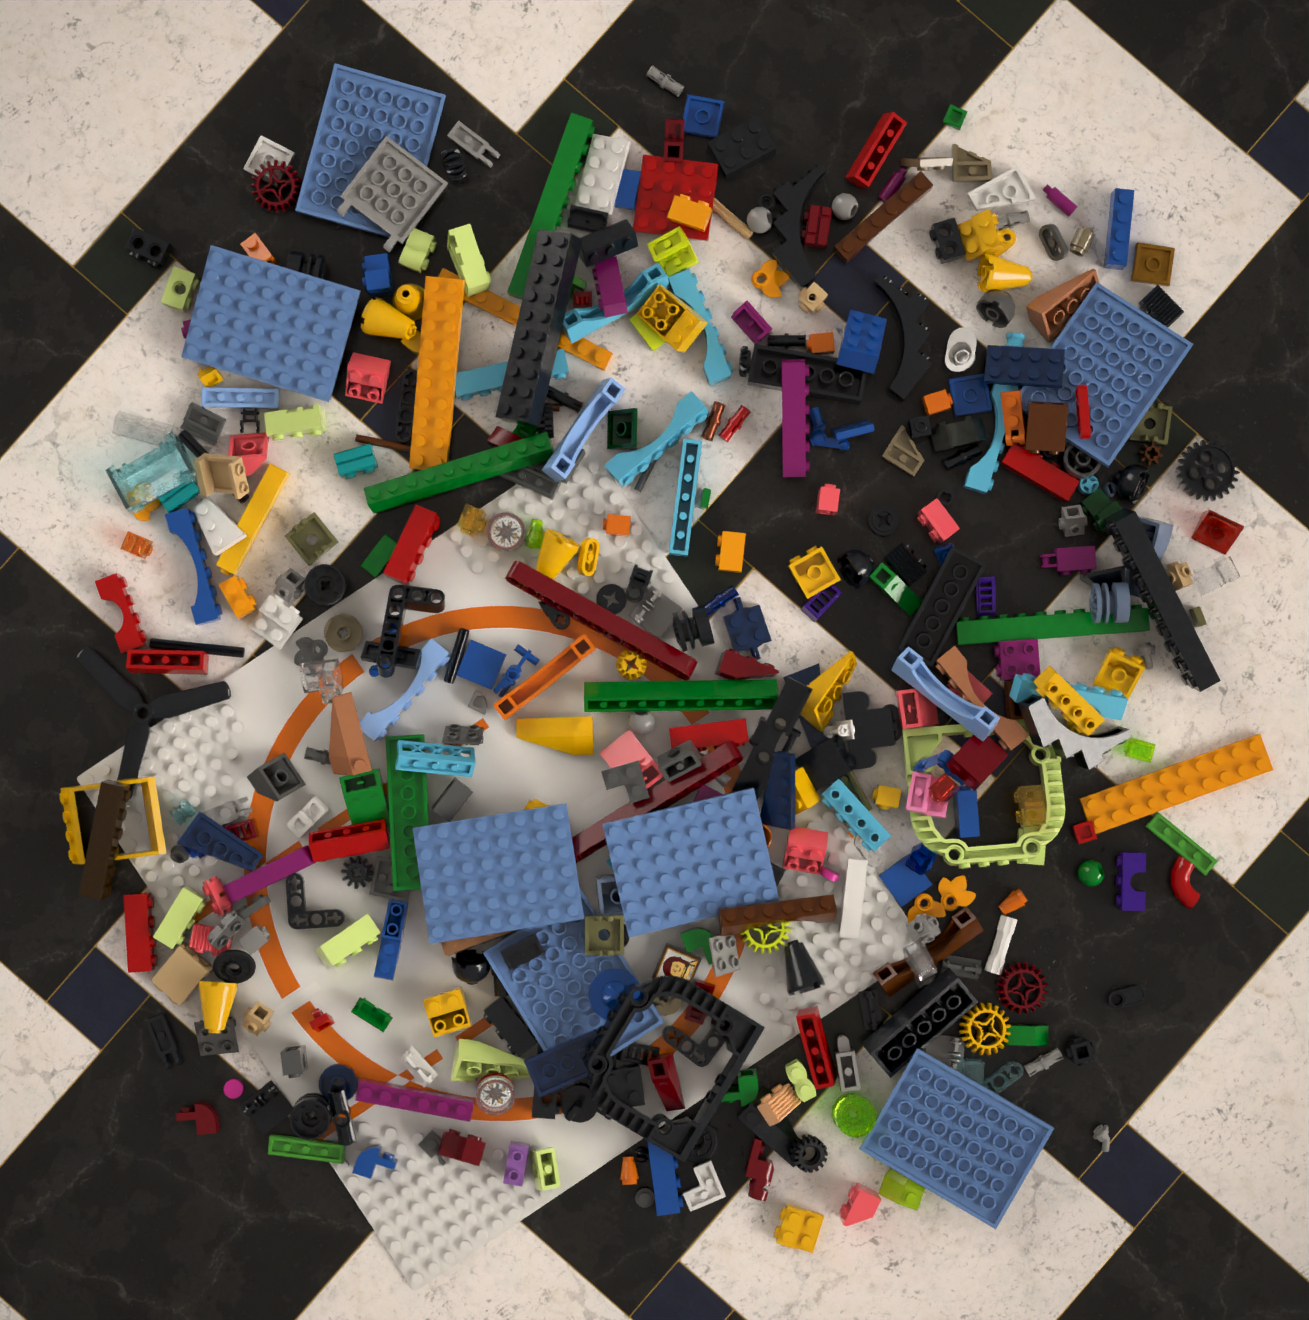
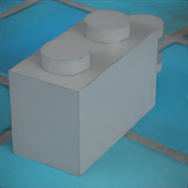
M839 1035L837 1037L838 1050L834 1051L840 1090L842 1093L861 1090L855 1050L850 1048L849 1040L845 1035Z

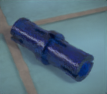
M733 585L719 595H714L715 598L704 605L708 617L719 608H724L726 603L739 595Z

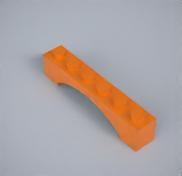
M583 634L536 673L493 704L494 708L506 721L597 649L587 636Z

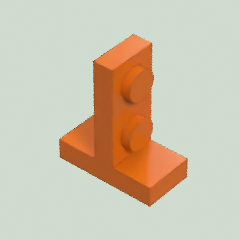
M256 233L240 244L250 257L279 265Z

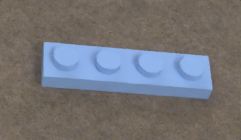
M202 387L201 406L206 408L279 409L280 390Z

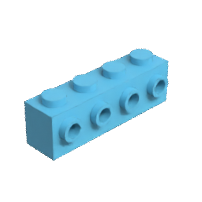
M840 779L822 793V802L828 808L833 807L836 811L834 815L841 823L845 821L850 826L848 830L854 837L858 835L863 840L861 845L868 852L870 850L875 852L891 837Z

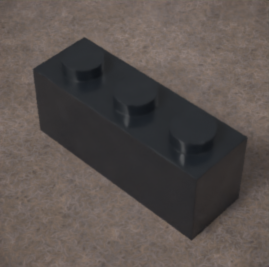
M625 219L580 238L582 239L579 257L587 268L638 247L636 232L628 220Z
M504 996L499 997L483 1010L485 1012L484 1018L489 1024L493 1023L497 1028L495 1030L496 1034L501 1040L505 1038L509 1044L507 1048L513 1055L517 1054L520 1057L538 1042L531 1030Z

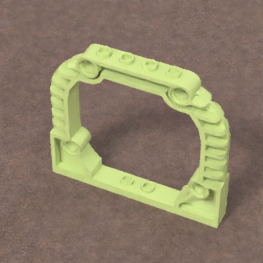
M1017 719L1016 721L1029 735L1024 719ZM961 724L902 729L901 739L908 794L913 767L919 760L932 756L935 749L942 743V736L964 734V737H972L974 734ZM1030 735L1022 741L1031 750L1029 760L1033 765L1039 766L1045 810L1043 822L1037 832L1024 834L1016 843L968 847L965 842L959 839H944L934 827L931 816L910 811L911 824L917 838L926 848L935 854L943 856L946 864L950 866L959 865V869L970 868V864H978V867L990 866V863L997 862V865H1008L1009 861H1017V864L1029 863V859L1037 857L1041 853L1042 847L1056 837L1065 818V800L1060 765L1061 757L1055 755L1052 745L1045 748L1034 745ZM1036 751H1041L1044 754L1043 760L1036 758ZM935 766L920 773L930 774ZM1027 844L1035 846V853L1032 854L1027 851ZM949 851H956L959 855L958 859L952 860L949 857Z

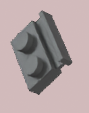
M192 402L188 407L180 428L215 445L227 419Z

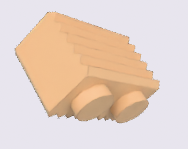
M789 1083L783 1086L778 1084L771 1089L772 1094L769 1093L760 1099L761 1104L757 1108L769 1126L779 1123L801 1103V1100H799V1097H797Z

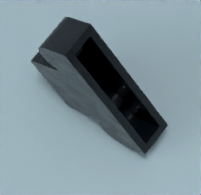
M865 692L842 693L845 720H852L855 727V739L848 740L849 753L855 760L857 767L855 769L870 768L878 760L877 753L873 748L896 744L897 720H893L891 707L868 710L871 699Z

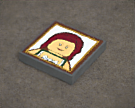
M666 943L651 979L671 975L682 977L692 982L702 958Z

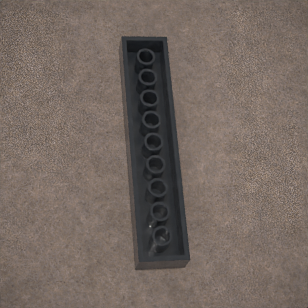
M538 230L495 416L503 421L535 427L540 426L582 244V239L572 233Z
M1123 508L1105 518V530L1109 535H1112L1116 551L1120 552L1123 556L1121 561L1125 568L1130 570L1132 574L1130 579L1135 586H1138L1140 590L1138 593L1143 603L1146 602L1149 608L1147 609L1148 615L1152 620H1155L1157 624L1155 628L1158 634L1165 639L1164 646L1169 653H1172L1174 657L1172 662L1177 669H1180L1182 682L1185 686L1188 685L1192 689L1201 692L1221 681L1136 511Z

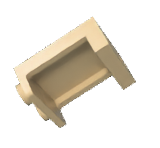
M204 453L193 461L201 496L208 497L213 492L234 494L235 499H241L249 493V485L242 457Z
M185 942L175 950L151 981L159 991L165 992L169 996L171 1002L180 1006L188 1000L189 995L199 985V981H202L213 970V966L197 952H194L193 948L189 947Z

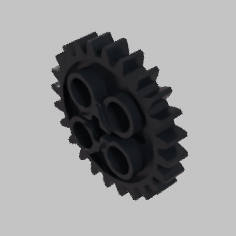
M1212 439L1208 440L1207 444L1205 440H1201L1200 445L1195 442L1193 443V448L1188 446L1186 448L1188 453H1181L1184 459L1178 460L1182 466L1176 467L1177 470L1181 471L1177 477L1183 479L1179 485H1186L1183 491L1190 490V497L1196 494V500L1203 496L1204 502L1208 501L1209 497L1211 501H1215L1216 496L1219 499L1223 498L1222 492L1228 495L1230 493L1228 488H1235L1232 482L1238 481L1234 475L1240 474L1239 471L1235 470L1239 464L1233 462L1237 456H1230L1233 450L1226 451V444L1220 447V441L1213 445ZM1202 453L1209 455L1208 462L1202 460ZM1219 463L1224 465V473L1218 471L1217 466ZM1210 467L1209 471L1211 473L1206 474L1207 470L1205 468ZM1192 468L1198 470L1199 475L1197 478L1191 475ZM1208 479L1214 482L1213 489L1207 486Z

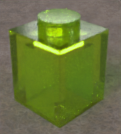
M1130 738L1129 741H1126L1123 752H1126L1125 757L1151 763L1156 744Z

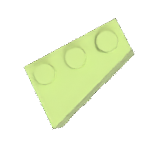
M467 224L448 230L447 249L459 278L465 280L464 290L467 297L488 291L491 276L485 269L484 259L480 254L471 225Z
M314 404L313 408L304 409V407H297L296 410L285 409L264 413L266 435L272 438L273 441L284 440L285 436H291L293 439L302 438L303 434L320 436L322 432H326L324 409L319 404Z
M366 914L315 951L327 969L333 965L339 967L346 962L345 957L349 954L355 956L361 952V946L365 943L371 945L377 941V935L381 932L369 914Z

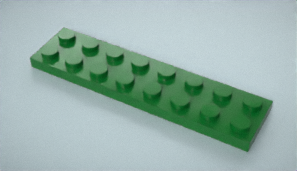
M425 735L385 737L393 891L422 890L413 828L429 825L427 773L396 770L395 763L398 755V740L425 743ZM402 747L403 751H412L410 748Z

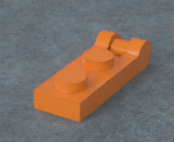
M1021 390L1001 392L1006 445L1012 446L1013 443L1025 444L1026 429ZM1012 430H1018L1019 435L1013 436Z

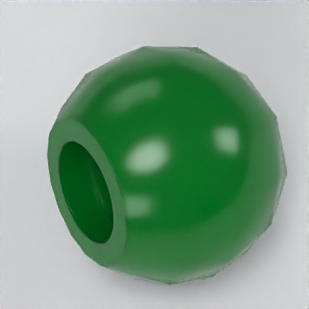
M1095 860L1085 861L1078 869L1077 875L1080 882L1089 887L1097 886L1105 877L1101 864Z

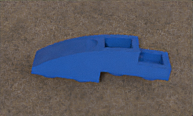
M389 899L374 972L375 978L394 980L408 909V903Z

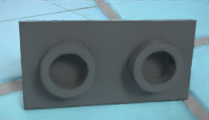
M232 910L231 913L228 912L220 921L224 927L221 929L217 925L208 934L207 940L212 946L221 950L222 947L228 944L231 937L242 928L246 921Z
M949 955L942 960L940 973H943L949 967L956 976L978 979L982 971V967H980L981 960Z

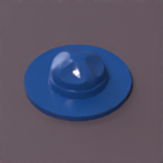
M608 969L601 972L595 977L589 989L591 1007L597 1015L607 1020V1014L616 1006L619 994L622 991L624 992L630 984L636 983L639 985L638 981L632 974L622 969ZM639 990L633 993V999H637L640 996Z

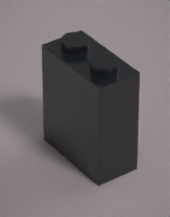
M837 734L795 758L797 766L804 768L816 791L857 768L853 756L847 752L843 739Z

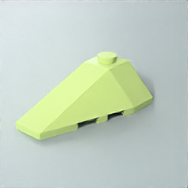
M470 1039L458 1040L454 1053L451 1081L472 1083L476 1082V1079H481L491 1073L504 1074L511 1080L531 1078L525 1065V1059L479 1041Z

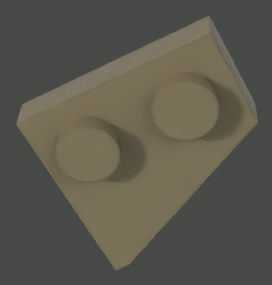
M952 144L953 182H988L992 180L991 160L979 157L974 152H968L958 147L959 145Z
M949 157L900 158V166L917 167V171H928L929 167H933V170H944L945 166H952L953 158Z
M901 425L881 457L914 477L924 459L916 449L913 440L907 434L905 427Z

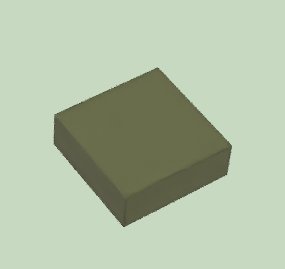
M1200 606L1189 609L1195 627L1206 625V620Z

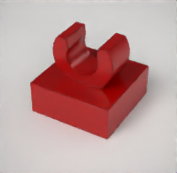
M592 291L573 292V309L592 307Z
M1092 820L1072 825L1077 844L1097 839Z
M319 1008L312 1011L315 1019L309 1022L312 1029L316 1032H320L335 1023L332 1016L327 1013L324 1014Z

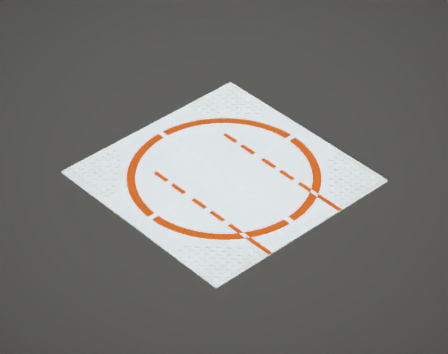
M587 440L582 447L586 453L567 484L561 482L553 500L516 484L432 540L430 546L423 553L422 563L417 565L414 580L408 584V586L441 590L445 595V609L440 613L406 610L399 646L422 650L427 642L433 638L452 654L459 629L469 630V636L461 662L470 640L507 654L493 689L502 680V675L506 674L507 669L511 665H518L523 658L514 651L518 644L527 651H532L531 654L540 659L536 666L525 660L520 667L522 670L521 676L515 681V685H511L505 695L536 673L583 634L587 636L597 649L506 721L493 706L502 698L498 696L502 689L495 694L493 689H488L457 675L453 684L444 682L449 661L444 667L440 666L436 670L438 673L431 682L427 681L423 685L425 687L424 691L418 697L415 695L412 698V705L407 711L402 710L398 715L400 719L394 726L389 725L386 729L388 733L385 735V737L424 734L425 743L474 748L476 763L472 777L427 773L429 825L448 822L434 812L431 807L454 777H456L469 787L473 793L450 822L522 811L525 809L528 801H533L535 798L549 806L566 803L571 835L574 837L630 802L624 785L606 790L601 771L611 768L600 755V752L630 729L628 721L633 711L584 712V682L728 680L715 674L721 654L727 648L711 624L715 644L702 647L697 639L695 640V649L692 650L690 641L686 642L688 651L684 653L698 662L689 680L680 679L646 660L647 667L645 673L638 679L628 680L623 678L616 668L618 656L628 649L569 617L570 625L566 629H557L539 605V599L506 581L505 577L514 561H520L536 569L544 532L546 529H552L564 534V537L567 539H573L580 546L585 538H595L598 540L600 550L596 570L593 575L583 576L578 573L579 548L578 552L554 579L556 582L596 603L598 591L608 584L618 585L626 593L633 568L637 564L639 568L648 571L653 570L644 595L651 586L660 590L665 596L682 607L678 614L679 620H683V610H685L688 618L692 617V608L698 607ZM503 513H510L519 517L526 529V537L523 544L511 552H503L494 548L487 535L491 520ZM608 514L631 516L629 537L606 535V530H603V519H607ZM381 574L294 632L281 650L273 646L223 679L222 681L229 685L231 691L230 699L169 719L165 718L150 728V738L137 778L155 777L166 853L129 859L165 914L168 913L180 891L185 886L206 897L202 886H204L202 882L207 879L210 883V878L217 876L224 886L302 847L309 846L310 832L352 825L339 780L340 777L348 775L334 774L331 765H322L321 762L304 759L307 747L322 751L325 749L329 752L332 697L352 692L359 721H361L368 712L377 713L395 703L414 681L420 667L421 658L417 670L396 666L394 674L388 678L381 677L380 675L371 677L369 669L377 663L362 661L360 658L365 641L380 643L390 588L394 585L403 584ZM635 588L631 589L629 595L632 598H637L640 596V591ZM616 592L611 597L604 595L608 600L607 607L612 603L619 604L615 599ZM396 595V596H395V598H401V597H402V595ZM420 597L414 598V600H416V601H419V600L422 599V598H420ZM627 599L625 608L616 615L653 635L629 617L639 602L633 603ZM434 600L432 602L439 603L440 600ZM393 612L391 615H398L399 612ZM339 614H348L355 617L362 625L363 638L359 646L353 651L338 652L330 648L324 637V628L329 619ZM559 616L558 622L556 623H561V625H563L565 623L564 619L566 617L562 618L561 616ZM672 622L660 640L682 651V648L677 643ZM347 628L338 632L341 634L340 638L342 639L349 634ZM302 637H309L312 640H323L328 646V653L324 657V667L316 674L311 673L308 665L298 666L294 663V657L300 650L296 645V641ZM316 646L315 650L319 653L320 648ZM636 657L632 661L624 660L628 664L626 672L631 668L638 670L635 665ZM476 689L486 699L487 711L485 715L468 707ZM768 710L650 711L655 719L653 730L646 735L633 734L658 765L657 757L671 750L669 728L746 718L749 740L757 729L760 717H765L767 721L770 712ZM593 716L594 755L575 756L518 739L516 737V719ZM452 724L463 727L470 725L484 727L483 744L460 745L458 743V745L442 743L445 727ZM363 733L372 770L380 768L389 807L385 737L381 741L379 739L373 741ZM784 733L776 745L775 752L782 751L787 741ZM748 741L745 742V746L737 747L743 756V760L725 772L731 779L724 787L715 779L705 785L722 794L732 793V789L754 746ZM124 746L79 775L77 778L79 784L101 783L105 780L117 781ZM714 746L706 747L707 751H701L700 754L707 755L714 750ZM792 746L789 753L795 754V758L799 757ZM441 752L444 755H450L448 752ZM766 752L759 753V758L761 761L766 762L769 760V755ZM285 753L306 785L283 799L274 801L257 793L247 776L258 767ZM460 754L463 757H470L469 754ZM795 762V770H797L799 767ZM664 776L650 786L647 791L665 781ZM136 783L131 799L126 802L125 809L127 810V815L122 822V837L118 841L125 853L151 850L141 783ZM100 788L84 790L96 808ZM763 788L757 800L759 813H761L765 788ZM699 789L669 807L693 802ZM821 789L816 791L821 801L807 810L796 814L795 826L828 832L827 850L822 868L823 866L837 872L840 877L837 882H833L823 877L821 873L818 875L785 869L786 871L776 888L779 901L834 894L837 908L835 921L824 923L791 921V924L785 925V928H790L791 932L784 933L789 936V939L782 938L781 940L785 945L776 944L779 950L776 951L773 946L771 947L772 953L770 954L767 948H764V954H761L760 947L754 952L753 948L755 945L748 948L746 945L749 940L746 942L742 941L746 934H734L740 970L717 977L714 975L713 964H708L702 947L689 952L702 958L692 983L695 984L696 980L699 979L714 984L713 996L765 1027L740 1070L749 1068L800 1033L796 1019L799 1009L818 1006L820 1017L823 1018L859 994L858 992L865 990L875 983L877 979L873 972L887 962L891 964L906 959L926 947L925 944L912 942L906 924H908L907 916L880 879L869 860L867 863L859 939L839 937L848 857L868 858L856 840L848 835L849 830L844 822L841 823L834 815L836 811L833 807L828 808L822 802L823 791ZM247 796L248 801L246 803L238 804L235 807L237 812L243 811L246 808H252L253 812L222 825V827L254 818L259 837L244 842L264 856L253 871L189 848L186 849L190 856L184 863H176L171 859L170 851L172 847L178 845L177 842L199 811L205 812L227 802L236 801ZM314 796H317L329 810L301 838H298L286 824ZM246 824L245 829L247 832V836H249L251 834L248 828V824ZM389 825V826H387V829H388L389 836H390V825ZM766 825L772 835L771 843L767 847L770 861L782 868L789 829ZM239 826L237 828L239 831L240 838H242L243 833L241 830V826ZM230 829L231 833L235 835L234 829ZM390 838V849L319 861L296 872L304 877L306 911L340 909L345 914V921L340 926L311 929L291 928L288 923L287 877L232 903V909L236 912V910L244 905L247 907L252 905V900L261 894L263 897L267 895L271 900L269 904L244 919L246 922L242 925V928L233 935L230 950H241L248 953L238 940L258 924L261 927L264 925L268 929L271 940L250 955L256 964L255 973L249 980L238 983L230 1013L293 1107L297 1100L307 1093L316 1092L321 1094L319 1078L324 1070L333 1064H345L353 1068L358 1082L361 1078L475 1099L472 1119L468 1122L355 1101L356 1091L353 1097L348 1100L356 1142L346 1146L343 1164L329 1162L414 1290H419L642 1140L643 1137L613 1119H606L598 1112L589 1121L582 1123L568 1121L564 1117L565 1115L562 1113L561 1107L559 1114H555V1119L532 1118L534 1084L531 1078L512 1079L511 1081L515 1089L514 1099L508 1107L498 1111L485 1109L479 1104L476 1098V1086L480 1079H476V1082L472 1083L451 1081L454 1053L459 1039L479 1041L512 1054L507 1048L509 1044L505 1038L501 1040L495 1032L497 1029L493 1023L489 1024L483 1016L485 1014L483 1010L498 999L499 996H495L494 978L491 974V966L486 978L475 985H469L459 980L453 972L452 957L455 958L456 954L445 956L441 943L429 944L422 890H410L408 902H406L408 903V909L394 980L374 977L389 899L369 894L372 881L370 883L365 881L366 887L364 888L360 882L358 889L354 888V882L350 887L347 886L350 880H342L343 877L347 876V873L343 874L341 870L348 869L343 863L347 862L350 864V857H353L356 862V857L361 856V863L367 858L368 862L365 865L372 864L373 867L369 868L368 871L374 872L377 856L392 859ZM607 845L576 863L580 891H583L597 915H600L595 876L614 874L606 862L610 859ZM354 868L353 871H355V877L359 875L361 877L362 874L360 873V868ZM294 876V879L290 880V883L294 884V890H290V893H301V889L297 890V884L300 883V880H297L296 876ZM225 891L219 893L220 897L226 895ZM296 895L293 896L291 899L292 905L296 907L301 905V898ZM209 896L206 897L204 901L206 906L200 914H196L194 918L196 920L195 923L213 927L218 925L220 928H223L224 925L220 921L227 914L225 911H223L224 915L220 917L218 914H214L210 906L212 902ZM336 912L331 917H327L328 913H325V924H328L327 920H335V923H338V920L341 919V916H338ZM305 914L306 918L301 919L296 915V918L292 920L296 922L297 926H299L300 922L307 921L306 926L309 925L307 920L308 914ZM314 914L311 920L314 924L318 925L322 922V917L319 914ZM366 914H369L381 932L377 935L378 940L371 945L365 943L361 946L362 951L355 956L349 954L345 957L346 962L339 967L333 965L327 969L315 950ZM718 916L630 937L628 944L624 947L623 957L639 983L642 985L651 979L666 943L687 951L680 935L681 932L699 927L710 931L714 937L720 934ZM780 923L772 924L776 926H781ZM763 925L759 928L762 929L763 934H765V932H767V930L769 931L771 927ZM193 927L191 930L187 929V931L184 934V936L186 937L184 943L186 942L188 945L190 943ZM749 929L750 936L760 943V932ZM780 932L770 933L766 943L775 940ZM502 938L494 939L467 950L474 949L476 953L482 954V951H486L502 941ZM798 940L799 943H804L823 977L825 985H820L818 989L801 994L799 991L794 992L795 995L789 996L787 992L784 948L788 946V942ZM212 952L198 953L213 966L216 956H212ZM231 964L229 966L231 969L239 968V966L236 964ZM213 970L206 975L209 981L224 982L215 975ZM462 987L468 1006L471 1026L434 1038L423 999ZM504 996L527 1025L511 997ZM663 996L660 998L667 1000L668 996ZM360 997L362 999L365 997L377 1009L380 1008L386 1013H390V1016L393 1017L384 1033L351 1013ZM259 1001L274 1011L269 1020L272 1023L266 1032L261 1031L256 1036L248 1032L241 1025L245 1020L243 1017L244 1013L249 1007L253 1008ZM683 1001L681 1008L674 1014L661 1016L664 1021L663 1024L634 1042L659 1047V1054L673 1052L685 1109L666 1111L651 1080L649 1067L639 1064L645 1105L633 1108L651 1118L656 1114H664L671 1120L703 1099L707 1092L712 1090L717 1075L722 1073L733 1054L727 1050L725 1041L707 1066L699 1067L663 1039V1029L668 1025H673L697 1044H700L712 1028V1018L706 1015L703 1025L684 1019L689 1005L685 1001ZM317 1008L322 1010L324 1014L327 1013L332 1016L335 1022L320 1032L313 1030L309 1023L315 1019L312 1011ZM722 1022L720 1026L723 1028L725 1024ZM668 1030L667 1039L672 1037L677 1041L674 1045H677L680 1038L674 1034L675 1030L672 1032ZM716 1031L714 1032L721 1037V1039L723 1038V1035H720ZM711 1037L708 1040L709 1047L717 1046L718 1039ZM684 1041L681 1044V1049L689 1051L691 1049V1042ZM538 1042L523 1053L520 1058L526 1060L537 1055ZM306 1045L308 1069L297 1078H289L288 1075L283 1076L280 1052L286 1047ZM412 1046L438 1073L425 1088L398 1060ZM629 1046L626 1047V1051H625V1056H626V1057H627V1052H628V1047H629ZM636 1048L633 1049L632 1058H635ZM644 1049L641 1050L640 1060L643 1059ZM649 1050L647 1061L651 1058V1050ZM695 1050L692 1053L699 1058L697 1062L705 1061V1053L700 1055ZM616 1059V1066L635 1064ZM337 1078L333 1085L341 1086L344 1083L340 1078ZM575 1082L561 1088V1095H557L556 1102L561 1101L564 1091L570 1086L575 1085ZM549 1093L541 1097L544 1102H550L553 1099ZM312 1111L309 1116L313 1117L316 1112ZM343 1114L338 1115L339 1117H346ZM333 1118L327 1132L317 1140L339 1142ZM664 1121V1122H661V1123L659 1124L658 1128L661 1127L662 1125H664V1124H665V1121ZM449 1129L460 1131V1136L466 1138L468 1134L481 1137V1142L486 1143L480 1166L442 1156L446 1164L441 1165L437 1155L431 1158L418 1144L431 1130L442 1138L443 1131L449 1132ZM511 1141L530 1144L523 1186L503 1183ZM372 1145H381V1154L388 1152L395 1155L394 1158L398 1159L394 1170L376 1164L371 1179L352 1173L360 1153ZM552 1147L555 1149L561 1187L543 1191L536 1190L530 1151Z

